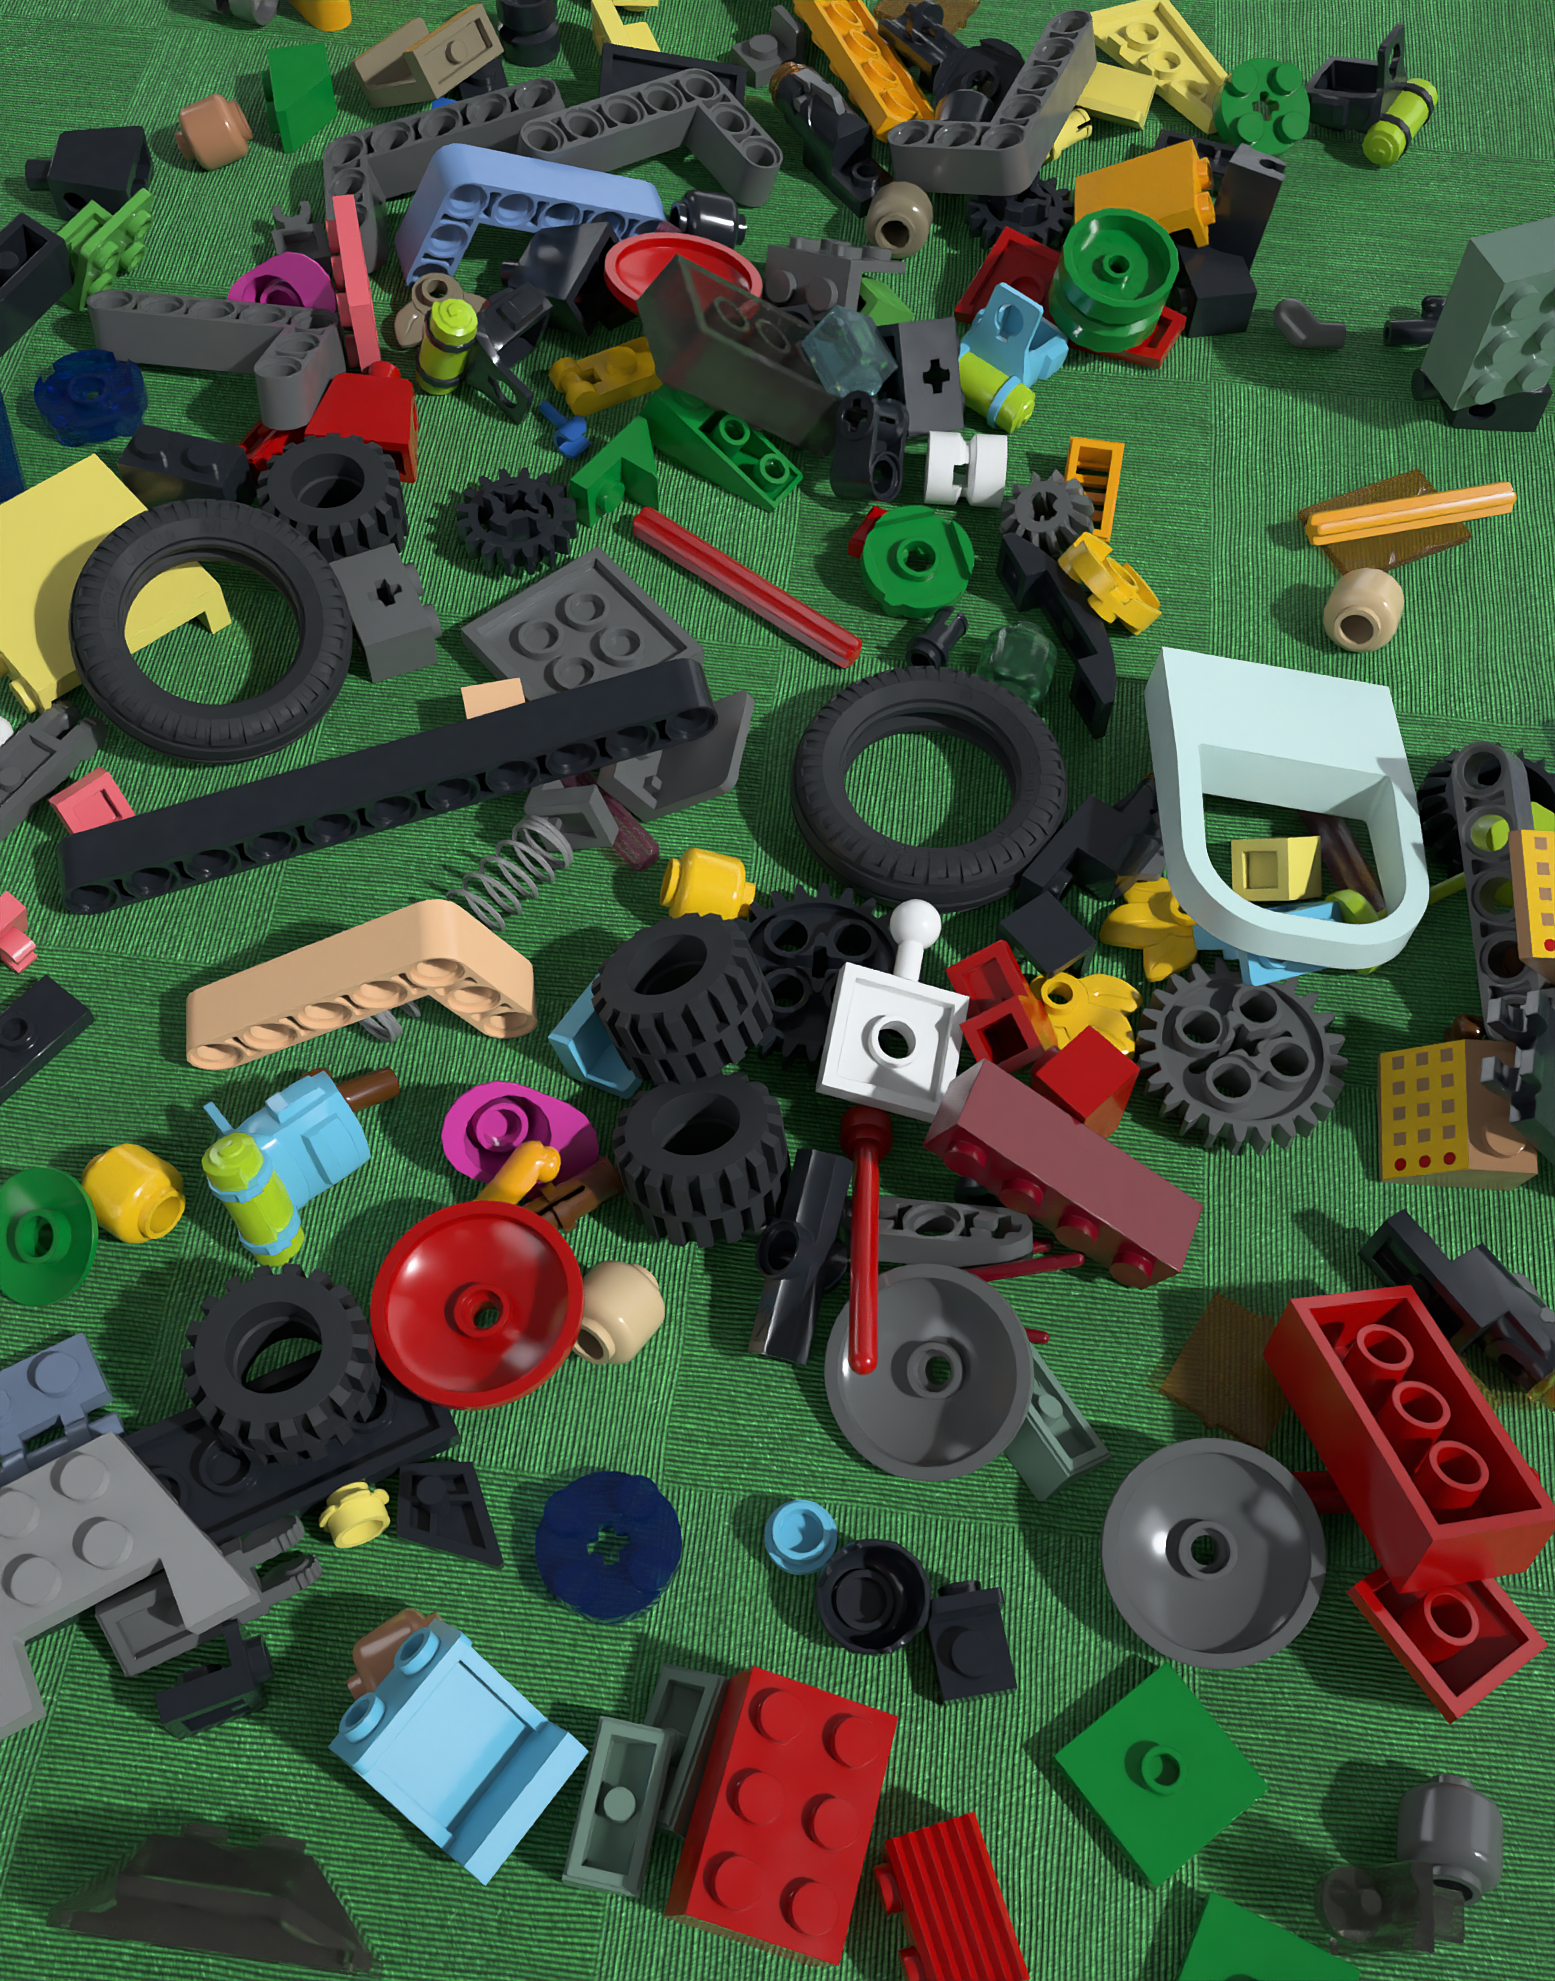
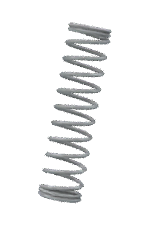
M526 815L519 821V824L512 828V840H500L496 844V856H484L479 861V873H466L462 881L463 889H450L446 893V901H450L454 894L464 895L471 908L486 925L498 932L506 931L505 922L500 914L482 898L469 892L467 881L471 877L480 878L487 891L503 909L510 914L520 916L522 914V907L517 898L500 882L485 875L484 864L488 861L498 862L505 877L521 894L531 899L539 898L538 888L529 876L513 863L501 858L500 850L504 845H513L521 861L536 877L544 882L553 883L555 875L552 868L566 870L573 863V851L561 832L539 816ZM530 830L536 831L551 841L561 851L565 861L555 858L535 840ZM518 831L525 844L517 841ZM522 850L534 857L546 869L550 878L540 873L525 857ZM506 867L517 873L530 886L534 894L524 889L512 877ZM490 884L502 891L513 902L517 910L506 904ZM474 901L484 907L497 920L500 926L493 923ZM426 995V996H425L426 998H428V999H430V1000H435V999H434L433 997H431L430 995ZM414 1001L407 1003L410 1007L406 1004L399 1006L412 1017L418 1018L421 1016L419 1007ZM389 1010L374 1015L387 1029L383 1028L371 1017L358 1021L368 1032L384 1042L394 1043L396 1038L403 1034L401 1025Z

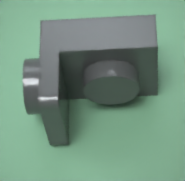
M782 5L772 7L771 31L756 35L749 40L731 46V63L747 67L746 79L755 89L783 79L788 74L792 75L802 70L804 48L807 44L806 32L802 23L795 19Z
M556 780L532 787L526 797L523 808L526 815L539 816L555 826L568 841L572 850L613 846L619 827L596 785L564 788L561 780ZM538 833L548 852L560 851L551 841Z

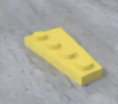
M1139 0L1090 12L1093 19L1095 44L1125 69L1157 77L1156 94L1207 135L1217 132L1213 118V101L1218 88L1224 83L1228 74L1169 0Z

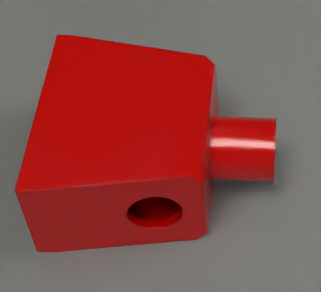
M386 361L372 363L367 375L352 373L336 375L308 423L304 433L305 437L315 435L316 438L327 437V433H340L342 438H348L351 434L363 437L364 444L375 442L382 447L383 455L390 454L395 461L396 470L399 471L401 482H416L419 420L413 383L407 379H402L399 369Z

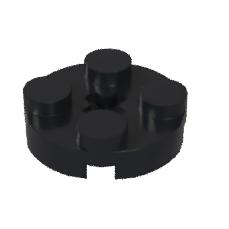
M993 38L980 39L981 45L973 46L965 50L964 45L953 50L941 63L934 78L933 92L935 94L936 107L940 99L949 92L958 89H972L975 85L982 87L987 81H990L991 91L985 96L992 100L998 110L1025 64L1021 53L1011 44Z

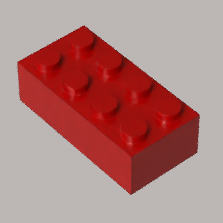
M1411 1285L1289 1300L1262 1355L1397 1593L1403 1594L1526 1572L1555 1531V1505Z

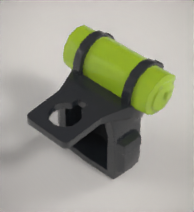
M1396 24L1381 43L1378 50V62L1330 56L1313 75L1305 88L1310 103L1309 122L1337 132L1350 129L1366 134L1362 144L1364 154L1371 162L1380 164L1383 168H1389L1407 152L1414 136L1431 118L1438 101L1437 90L1429 81L1421 78L1406 79L1404 66V24ZM1393 50L1392 62L1389 64L1390 55Z
M529 282L514 290L509 287L491 295L482 304L480 311L475 313L470 304L462 299L449 298L442 303L435 301L429 311L427 310L425 314V333L422 345L417 348L414 355L416 358L417 382L422 389L430 394L445 395L454 391L464 381L486 395L516 425L522 424L526 420L534 395L510 369L538 348L547 327L553 305ZM496 380L504 382L512 390L517 404L512 403L506 398Z

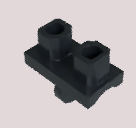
M924 0L918 5L910 3L906 7L905 12L897 19L889 20L885 18L878 22V35L894 48L906 68L915 65L920 69L919 84L928 92H933L934 78L944 59L953 50L964 45L941 26L944 12L942 7L934 0Z

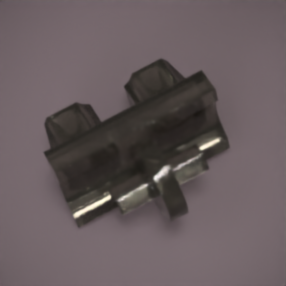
M1408 1860L1363 1867H1333L1324 1872L1315 1885L1313 1897L1315 1914L1322 1928L1331 1936L1330 1954L1336 1957L1353 1960L1435 1954L1434 1944L1450 1946L1462 1945L1464 1942V1897L1461 1891L1433 1886V1864Z

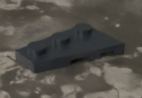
M604 42L601 54L598 98L687 69L697 68L706 70L716 76L744 107L747 67Z

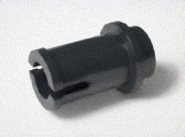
M952 606L940 607L934 613V617L923 632L913 635L906 644L905 655L906 663L909 667L934 666V669H940V667L948 665L949 652L967 632L969 626L966 617L961 611L952 623L947 626L945 622L955 608Z

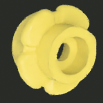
M355 1482L343 1486L327 1498L326 1503L328 1507L320 1515L319 1525L324 1527L325 1532L331 1534L333 1542L338 1548H350L366 1543L380 1535L390 1525V1518L384 1506L389 1502L388 1493L383 1489H374L371 1492L368 1484L365 1482Z

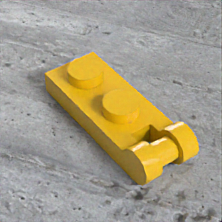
M663 328L577 361L570 357L561 358L551 366L548 376L559 392L566 393L565 401L571 411L576 416L584 417L658 389L685 361L698 373L703 372V354L686 332Z

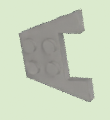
M112 1431L0 1488V1741L47 1716L25 1648V1642L28 1639L163 1568L166 1571L184 1625L187 1630L196 1635L261 1602L254 1587L236 1571L222 1555L223 1552L177 1504L178 1501L126 1442Z

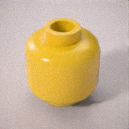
M689 848L685 850L679 859L671 858L669 860L662 881L659 901L661 906L668 907L669 917L672 916L673 919L679 918L685 913L698 912L700 917L708 913L721 915L723 920L731 919L733 921L735 918L746 920L749 916V904L754 901L755 884L746 882L745 867L740 859L699 848Z
M124 1143L110 1148L105 1153L95 1156L86 1165L82 1173L81 1185L92 1201L98 1226L124 1243L141 1244L151 1239L165 1236L176 1226L184 1212L186 1200L182 1175L173 1165L140 1145Z

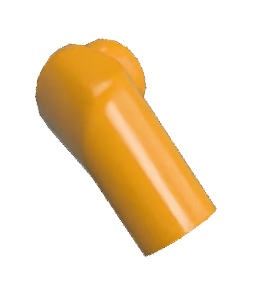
M531 1140L519 1144L495 1177L473 1201H501L516 1205L534 1186L536 1181L548 1183L557 1176L561 1165L558 1151L554 1147L543 1146L540 1140Z

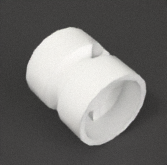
M929 431L925 462L924 503L955 505L960 497H966L970 506L1001 508L1007 469V436L975 434L969 442L964 441L959 432ZM966 463V475L953 472L954 465Z

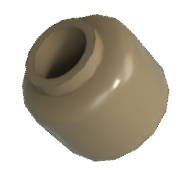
M906 181L892 182L880 188L872 198L865 220V232L870 245L891 249V259H906L915 255L925 245L933 220L932 204L927 194L917 185Z

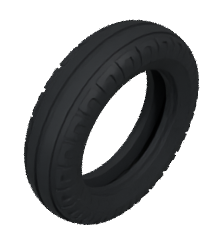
M188 499L186 501L170 502L141 512L118 526L96 547L82 568L73 590L68 618L69 642L77 673L90 698L106 718L127 736L155 752L178 760L200 764L217 765L247 762L271 755L299 740L321 721L335 702L346 679L352 653V623L347 599L336 574L320 551L299 531L276 516L249 505L227 500ZM195 561L227 562L253 571L280 592L293 612L298 627L299 646L292 664L286 673L269 689L255 697L236 703L203 704L185 700L167 692L155 684L140 669L132 657L125 639V625L129 610L145 585L172 567Z
M934 666L906 667V670L902 668L886 670L874 674L873 677L868 676L847 686L845 690L838 692L824 704L808 724L796 748L790 774V798L794 819L801 837L815 860L835 881L846 889L852 888L853 892L857 893L856 895L865 900L872 897L875 898L877 905H885L889 909L895 910L905 901L919 899L930 903L940 915L969 911L985 906V904L993 903L1019 887L1022 874L1064 824L1068 800L1067 776L1058 745L1044 721L1029 705H1025L1021 698L1003 686L998 687L999 684L973 673L967 675V671L954 668L940 667V669H934ZM907 732L942 733L975 745L998 764L1011 790L1012 807L996 828L973 842L947 848L917 847L893 840L870 827L852 806L846 793L844 778L859 754L879 740Z

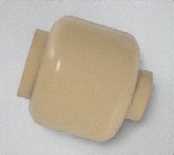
M1361 568L1345 574L1333 587L1324 608L1323 624L1326 634L1337 646L1350 652L1367 653L1385 646L1396 633L1403 614L1405 599L1401 586L1391 575L1379 569Z
M607 1260L595 1265L583 1278L585 1291L584 1316L580 1332L572 1350L582 1359L592 1364L603 1365L609 1363L619 1365L631 1361L658 1330L665 1318V1305L659 1292L657 1280L646 1268L638 1264Z

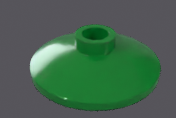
M36 1167L26 1169L9 1178L0 1187V1291L11 1300L26 1306H48L65 1300L82 1285L95 1260L98 1245V1223L95 1209L86 1190L71 1175L54 1168Z

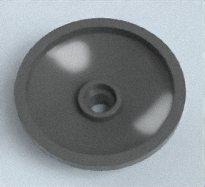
M927 1263L901 1266L878 1275V1363L875 1370L868 1375L854 1373L848 1363L849 1301L845 1304L833 1325L827 1343L824 1365L825 1387L832 1413L841 1431L852 1446L864 1458L882 1470L914 1481L933 1482L955 1479L970 1474L993 1461L1008 1447L1020 1430L1028 1413L1034 1387V1364L1030 1342L1020 1318L1009 1302L993 1286L980 1277L956 1267ZM938 1357L945 1358L951 1366L950 1378L945 1383L938 1382L932 1373L933 1363Z
M1198 1438L1175 1442L1160 1448L1137 1463L1123 1478L1110 1499L1102 1523L1100 1536L1101 1568L1111 1600L1123 1620L1139 1638L1161 1654L1177 1662L1198 1668L1225 1670L1241 1668L1263 1661L1286 1647L1302 1631L1310 1620L1320 1599L1326 1573V1545L1321 1521L1315 1506L1305 1489L1288 1469L1271 1456L1252 1446L1220 1438ZM1206 1535L1214 1544V1555L1208 1562L1199 1564L1192 1557L1191 1545L1197 1537Z

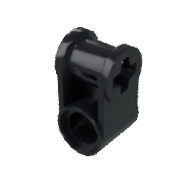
M862 390L851 391L843 398L837 411V431L833 461L830 468V485L836 497L842 500L890 502L896 498L903 481L902 466L906 435L910 425L907 407L901 401L891 398L877 401L871 393ZM852 416L866 418V421H853ZM884 418H890L894 420V424L881 422L879 420Z

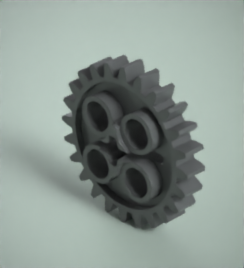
M1216 958L1210 975L1197 963L1191 965L1186 980L1173 973L1169 977L1165 991L1155 989L1148 1005L1149 1009H1143L1137 1026L1141 1031H1138L1135 1039V1052L1142 1054L1139 1056L1136 1064L1140 1067L1138 1075L1150 1076L1143 1091L1144 1097L1154 1098L1163 1096L1165 1098L1158 1116L1161 1119L1176 1113L1182 1116L1183 1121L1178 1133L1181 1136L1190 1133L1195 1127L1204 1130V1148L1209 1149L1217 1136L1226 1138L1230 1155L1237 1154L1243 1140H1249L1256 1154L1261 1156L1264 1155L1271 1137L1283 1150L1289 1149L1296 1137V1133L1306 1139L1309 1138L1318 1124L1317 1120L1325 1122L1335 1105L1332 1101L1337 1100L1345 1085L1339 1078L1348 1065V1059L1337 1055L1345 1041L1344 1035L1326 1033L1335 1019L1334 1013L1324 1012L1315 1014L1313 1012V1008L1320 995L1314 992L1300 998L1294 993L1299 980L1296 976L1289 978L1282 985L1277 982H1271L1259 986H1245L1242 982L1240 965L1237 972H1230L1222 958ZM1243 1014L1253 1015L1262 1023L1252 1022L1245 1018ZM1185 1034L1197 1035L1204 1039L1206 1043H1196ZM1273 1066L1289 1070L1293 1077L1282 1075ZM1215 1087L1228 1088L1236 1094L1237 1098L1226 1097L1219 1093Z

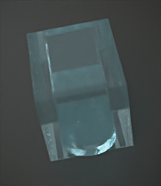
M837 304L801 342L826 392L842 398L855 390H862L874 395L881 388L882 383L898 368L872 317Z

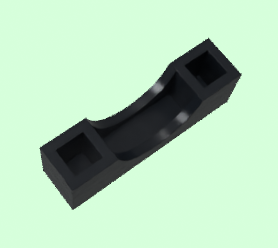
M1214 188L1207 190L1211 197ZM1189 228L1169 233L1178 250L1179 271L1170 291L1171 309L1186 316L1184 331L1187 338L1246 332L1258 291L1243 256L1220 252L1209 246L1198 248L1192 231Z

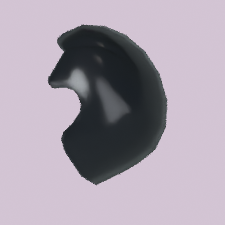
M878 1538L853 1541L841 1547L830 1557L816 1577L814 1609L823 1630L829 1638L850 1654L881 1656L893 1653L922 1631L928 1621L932 1587L921 1561L898 1542Z

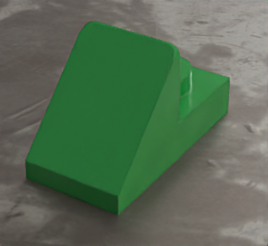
M637 415L570 479L571 498L575 500L578 522L591 528L606 513L613 512L619 506L623 496L643 507H652L659 512L658 475L647 419Z

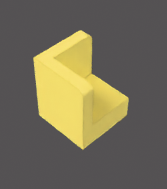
M1321 836L1231 840L1232 890L1245 900L1290 901L1321 896Z

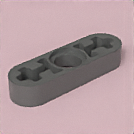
M879 1196L878 1261L904 1264H942L959 1269H970L1033 1258L1032 1222L1026 1214L1001 1207ZM851 1199L845 1202L838 1230L839 1239L846 1246L847 1255L849 1256L851 1248ZM930 1231L949 1232L948 1234L934 1237L920 1235Z

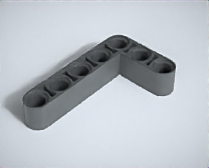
M1080 9L1067 10L1055 15L1048 22L991 122L909 120L894 126L889 131L887 138L896 182L906 181L915 184L924 192L1012 196L1028 189L1096 68L1097 59L1091 14Z
M697 68L674 73L530 120L521 128L515 154L605 173L687 145L737 202L750 207H758L767 203L783 160L782 151L722 82L712 73Z
M547 78L529 80L334 139L328 144L323 154L326 220L335 219L333 196L353 194L367 272L371 273L378 270L385 264L390 252L386 199L417 190L432 156L443 146L458 143L516 154L520 131L526 122L566 109L556 83Z
M121 289L99 291L89 296L86 300L98 356L115 361L254 374L261 421L271 429L292 430L308 424L334 377L346 372L340 316L330 310Z
M1488 741L1474 742L1465 746L1456 755L1452 763L1451 777L1484 1027L1491 1041L1512 1042L1508 1037L1495 1032L1486 1023L1489 1000L1503 998L1511 1007L1520 1009V1005L1526 1004L1527 992L1541 990L1549 999L1550 1005L1555 1009V985L1528 965H1525L1520 974L1512 978L1504 972L1502 958L1506 950L1518 944L1515 908L1500 915L1494 905V896L1497 889L1505 883L1512 882L1509 841L1507 840L1501 849L1491 852L1486 844V834L1494 823L1505 820L1508 823L1510 832L1535 829L1524 763L1516 754ZM1499 759L1501 775L1498 781L1489 788L1481 789L1478 784V773L1481 767L1490 760Z

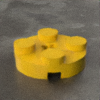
M1083 532L1058 559L1059 565L1073 580L1080 584L1084 582L1093 592L1087 600L1099 616L1109 623L1118 618L1130 632L1139 635L1162 614L1161 611L1157 610L1161 606L1158 598L1142 577L1127 562L1121 566L1117 561L1108 557L1113 551L1110 546L1095 535Z

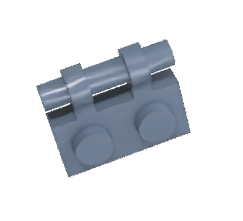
M83 1332L0 1371V1456L2 1457L0 1488L110 1431L120 1438L128 1436L117 1411L109 1413L93 1422L90 1421L87 1413L114 1401V1398L90 1341ZM64 1425L65 1436L29 1452L26 1443Z

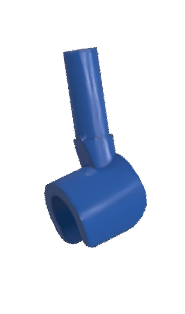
M544 401L539 405V412L557 428V431L553 434V442L557 450L564 457L573 460L591 446L589 439L582 435L586 432L587 426L581 416L577 415L569 420L548 401Z

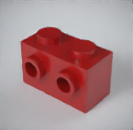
M1088 1025L1062 1050L1057 1045L1048 1048L1034 1063L1029 1075L1033 1078L1032 1090L1107 1139L1119 1126L1140 1067L1091 1025Z

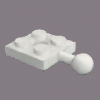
M913 899L901 903L894 910L890 919L892 937L899 944L893 975L848 962L839 970L815 1092L932 1123L950 1081L956 1078L963 1032L959 1024L966 1021L970 997L918 982L924 953L923 949L930 947L939 937L941 919L937 910L930 903ZM893 1029L903 1035L908 1045L906 1058H892L882 1051L878 1042L880 1030Z

